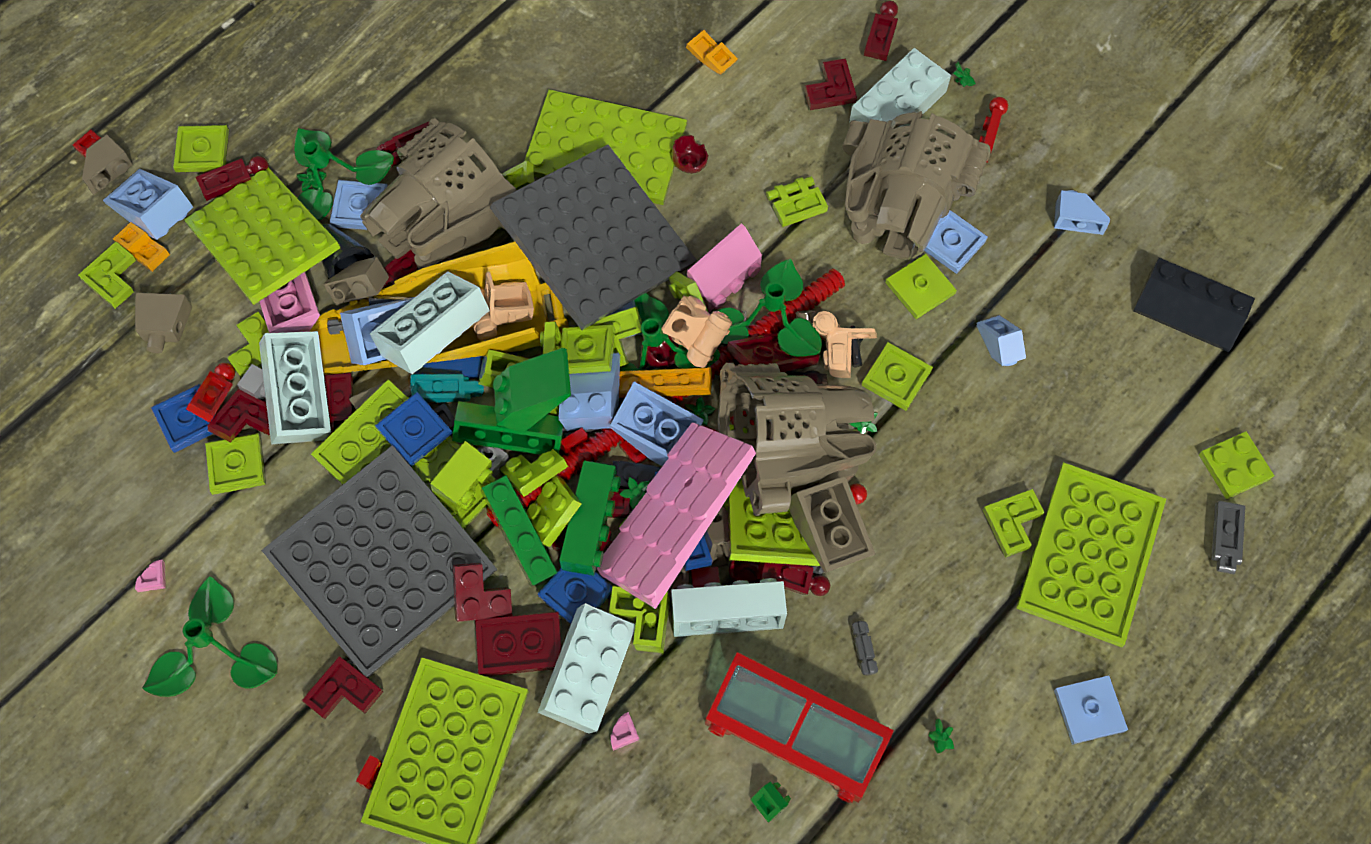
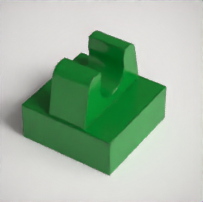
M770 781L750 799L768 823L776 818L789 805L788 803L791 800L789 795L783 798L777 789L781 785L778 782L772 784Z

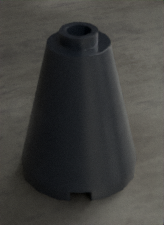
M330 224L322 225L340 246V249L321 261L328 279L357 261L374 257L368 248Z

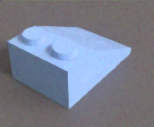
M142 169L137 170L103 200L123 218L132 222L145 231L148 236L156 240L166 235L169 229L176 222L184 219L193 208L178 185Z
M415 297L365 306L340 313L351 363L367 365L385 360L381 356L370 333Z
M613 353L612 369L609 372L569 374L571 396L559 405V421L567 431L579 430L580 428L584 430L610 428L609 426L619 410V353Z
M633 382L609 427L650 460L663 466L669 459L668 453L691 423L694 422L700 426L704 420L642 385Z

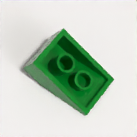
M560 348L509 366L494 379V410L497 425L524 433L571 396L567 349Z

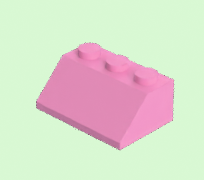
M741 223L687 271V277L696 282L708 313L714 308H720L726 301L727 296L732 292H738L745 280L749 277L753 278L761 270L762 254L746 227Z
M306 272L259 301L269 333L309 332L320 316Z

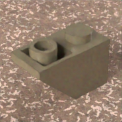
M106 134L87 149L82 180L94 195L104 189L119 175L124 174L132 166V163L125 151Z
M373 257L353 263L325 281L323 285L337 305L378 295L389 276L378 258Z

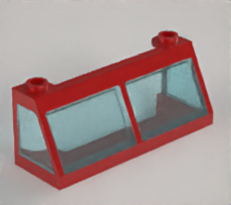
M738 652L730 665L705 721V725L709 726L708 730L714 735L723 738L725 734H732L834 786V789L838 791L837 796L848 803H853V801L859 803L894 731Z

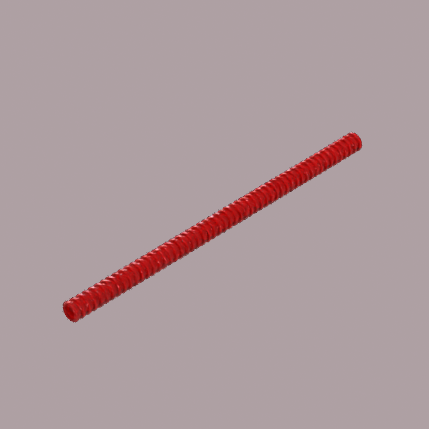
M833 268L830 269L828 273L813 281L810 286L807 285L798 298L786 301L784 305H786L785 311L788 323L790 324L796 318L797 311L812 310L821 301L824 302L827 297H831L833 293L844 288L845 281L841 273ZM770 311L767 316L764 315L761 320H757L755 325L751 324L748 329V338L780 332V330L784 329L781 311ZM727 345L718 347L720 358L709 367L713 372L712 380L715 378V375H720V371L725 363L737 362L726 351ZM689 395L662 397L676 404V402H681L683 397L687 398ZM611 428L601 429V433L596 432L594 438L589 437L588 442L583 441L581 447L576 446L574 452L570 450L568 456H562L568 467L558 473L557 476L569 481L571 475L576 476L578 474L577 471L582 470L584 461L596 462L598 456L603 457L604 452L609 453L611 447L616 448L618 442H624V438ZM547 482L525 497L514 489L523 508L528 509L530 504L535 502ZM487 508L486 513L488 517L500 529L490 508Z

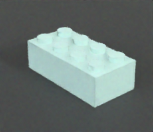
M913 48L852 106L849 123L852 120L869 123L870 119L887 122L899 115L919 113L920 111H922L923 115L946 93L951 75L917 49ZM909 123V124L901 125V126H899V127H902V126H910V123Z
M447 271L373 330L370 335L382 357L413 374L453 340L460 337L464 331L478 322L490 310L478 286Z
M318 331L265 333L259 342L271 444L324 441L331 433Z
M769 578L761 580L760 583L749 584L748 581L742 580L735 581L732 585L721 586L720 583H708L704 587L693 588V585H680L677 589L671 590L674 637L783 629L787 609L784 581L777 582L776 579Z
M586 603L578 607L537 713L586 733L598 731L635 630V624Z

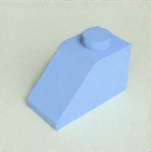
M1061 190L1055 206L1054 228L1103 235L1110 223V218L1085 193H1078L1074 190Z
M1000 315L977 322V328L992 359L1002 366H1011L1016 364L1017 361L1026 358L1023 335L1020 328Z

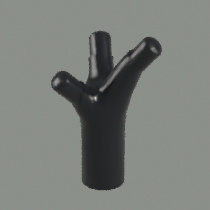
M852 339L851 361L853 367L863 365L860 353V345L863 339Z

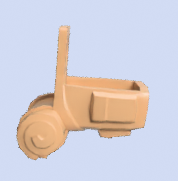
M486 272L485 289L480 290L490 311L473 324L474 331L481 341L494 338L497 335L498 325L532 320L534 311L531 293L526 282H505L494 286L491 273Z
M683 296L661 330L669 335L674 342L683 345L688 350L686 356L694 366L705 368L707 363L713 360V354L725 335L729 334L732 322L722 312L713 311L712 314H709L706 311V306L698 298Z
M827 311L819 312L813 319V328H816L821 339L826 342L827 350L823 352L824 368L833 377L851 378L852 339L877 338L876 330L873 328H841L836 317Z

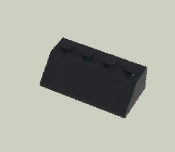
M1158 258L1148 275L1133 312L1229 352L1248 318L1255 298L1167 260Z

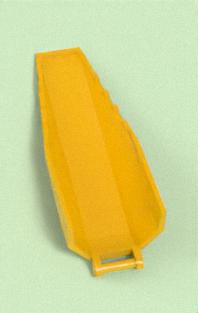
M516 242L422 268L394 281V285L383 290L381 289L379 294L375 295L416 297L447 271L478 286L480 289H485L486 272L491 273L494 286L505 282L527 283L534 307L532 320L498 325L497 335L486 341L478 339L472 325L427 363L485 356L489 349L509 353L540 346V333L544 332L545 322H548L544 295L547 294L551 295L555 320L549 322H556L560 332L563 331V328H569L568 320L564 316L562 303L547 283H540L535 267ZM369 297L350 301V305L337 311L332 309L323 313L309 331H318L324 375L397 367V365L387 359L367 365L351 363L345 333L340 331V334L331 335L328 332V320L338 319V321H342L341 312L369 306Z

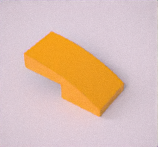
M705 30L688 42L686 46L698 60L720 75L738 60L722 42L718 45Z
M132 222L113 238L115 242L119 243L138 262L152 272L170 256L163 246L152 240L145 231Z

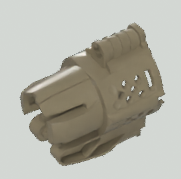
M920 111L919 113H905L887 122L870 119L869 123L855 120L850 122L849 130L842 145L844 152L852 157L845 207L848 217L852 221L851 229L854 240L857 243H870L876 236H882L885 229L890 230L883 254L898 259H914L923 253L940 218L948 215L953 201L958 200L960 196L971 197L975 195L980 177L983 174V168L986 166V161L989 160L991 155L990 146L974 139L972 135L966 133L951 121L931 113L929 120L922 119V111ZM909 123H910V126H902V127H899V126H901V125L909 124ZM938 128H940V129H942V130H944V131L950 133V134L953 135L955 138L952 139L951 137L947 136L946 134H943V133L937 131ZM934 160L936 163L931 164L930 161Z
M435 118L429 121L427 128L422 129L421 133L415 135L404 147L397 150L398 156L403 161L397 167L399 176L360 215V218L363 220L362 223L372 237L381 231L385 233L378 241L394 257L398 259L411 249L415 254L414 258L418 270L467 256L480 248L499 226L504 228L490 209L492 203L517 191L503 177L493 161L474 138L466 143L462 139L467 134L465 130L452 123L439 122ZM446 133L451 134L452 137L449 139ZM473 154L484 166L485 170L483 172L480 171L470 158ZM458 172H461L463 176H458Z
M725 363L720 371L721 392L718 413L719 433L742 441L744 444L752 445L756 452L740 478L742 479L745 496L750 497L755 516L765 513L787 512L790 507L791 496L797 492L846 476L847 481H849L857 473L858 465L866 463L876 452V443L872 437L860 433L857 429H849L848 423L874 421L873 405L868 393L864 390L844 385L816 384L808 376H787L785 372H780L779 366L776 363H769L768 365L739 364L737 366L734 363ZM730 411H734V430L730 431L729 415ZM743 411H746V417L743 416ZM750 420L754 421V425L750 424ZM743 428L747 429V433L743 432Z

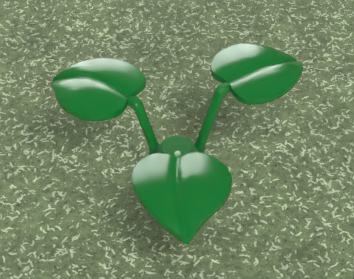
M298 128L294 146L295 158L301 166L310 167L313 171L318 191L315 189L306 190L297 199L320 221L330 212L333 205V197L330 193L323 192L324 188L317 171L318 168H325L329 164V159H332L350 171L357 172L356 179L358 182L373 185L385 177L393 164L394 157L385 151H367L357 157V167H353L330 152L332 141L328 134L321 131H309Z
M792 259L780 262L764 274L760 282L764 299L759 300V304L746 321H744L743 314L737 309L727 307L716 311L726 314L732 322L729 334L725 335L720 344L728 345L730 341L748 338L749 332L746 326L751 324L761 308L765 306L771 312L781 311L783 325L786 328L778 333V344L785 353L792 356L817 355L821 351L822 342L816 328H813L811 322L803 318H796L791 324L787 321L784 301H792L798 298L803 291V281Z
M646 293L634 300L635 307H637L642 321V332L638 335H643L644 338L640 366L637 369L634 364L629 363L620 366V371L644 370L647 347H658L663 341L674 352H678L674 360L679 369L701 368L694 366L686 356L688 350L683 345L679 344V347H676L668 335L662 332L661 329L669 317L667 307L661 301ZM718 348L713 354V360L709 361L705 368H709L719 360L720 352ZM619 398V402H623L625 398Z
M209 576L194 595L188 610L189 621L183 626L182 632L187 639L185 646L187 647L188 659L180 652H168L162 655L154 663L148 679L142 688L146 692L159 697L176 696L188 690L196 679V672L190 667L194 661L193 646L203 648L213 644L227 656L237 661L231 668V677L236 685L245 689L256 688L273 679L278 672V662L271 650L264 645L258 643L247 644L243 647L239 657L213 638V633L210 629L212 623L219 624L229 618L234 609V599L226 588Z

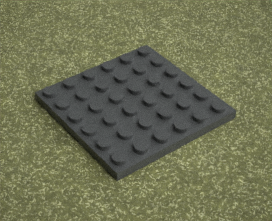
M609 145L493 202L490 207L581 330L669 280V277L676 271L681 273L697 261Z
M393 445L261 550L366 678H369L455 606L453 565L483 564V582L497 571L493 563Z

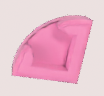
M163 560L151 563L141 576L137 578L135 585L137 592L166 588L165 562Z
M629 712L622 715L613 727L611 734L613 751L639 740Z

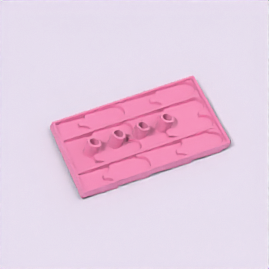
M692 422L668 453L669 459L647 486V493L620 526L621 532L603 554L602 565L597 567L600 575L656 609L755 456L756 452L753 446Z

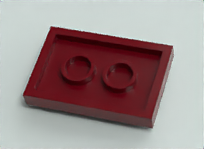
M779 332L730 341L726 349L737 362L743 365H768L769 363H776L779 366L780 372L817 365L820 357L818 354L792 356L785 353L778 344Z
M559 612L475 620L479 675L492 676L554 670L562 649Z

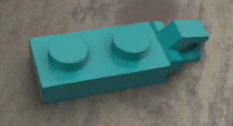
M412 374L410 376L411 396L418 392L426 402L470 401L473 397H482L484 386L479 385V381H469V378L463 377V374Z

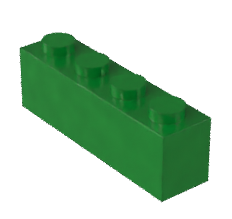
M458 401L452 441L460 443L466 441L473 445L540 455L554 449L559 454L563 425L559 421V416L546 415L526 432L522 433L497 425L493 406Z
M588 461L583 462L575 494L582 504L568 523L559 560L563 571L594 576L596 567H601L603 551H600L602 542H607L609 526L606 525L607 519L613 516L615 501H612L613 493L619 491L621 477L617 476L615 466Z
M507 475L482 487L481 493L530 587L556 574L557 571Z

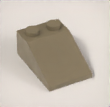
M846 476L808 488L791 496L789 510L794 523L825 573L875 555Z

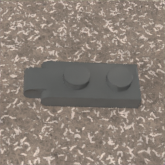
M1218 501L1215 504L1212 560L1217 561L1216 570L1218 572L1235 574L1236 566L1242 563L1245 505Z

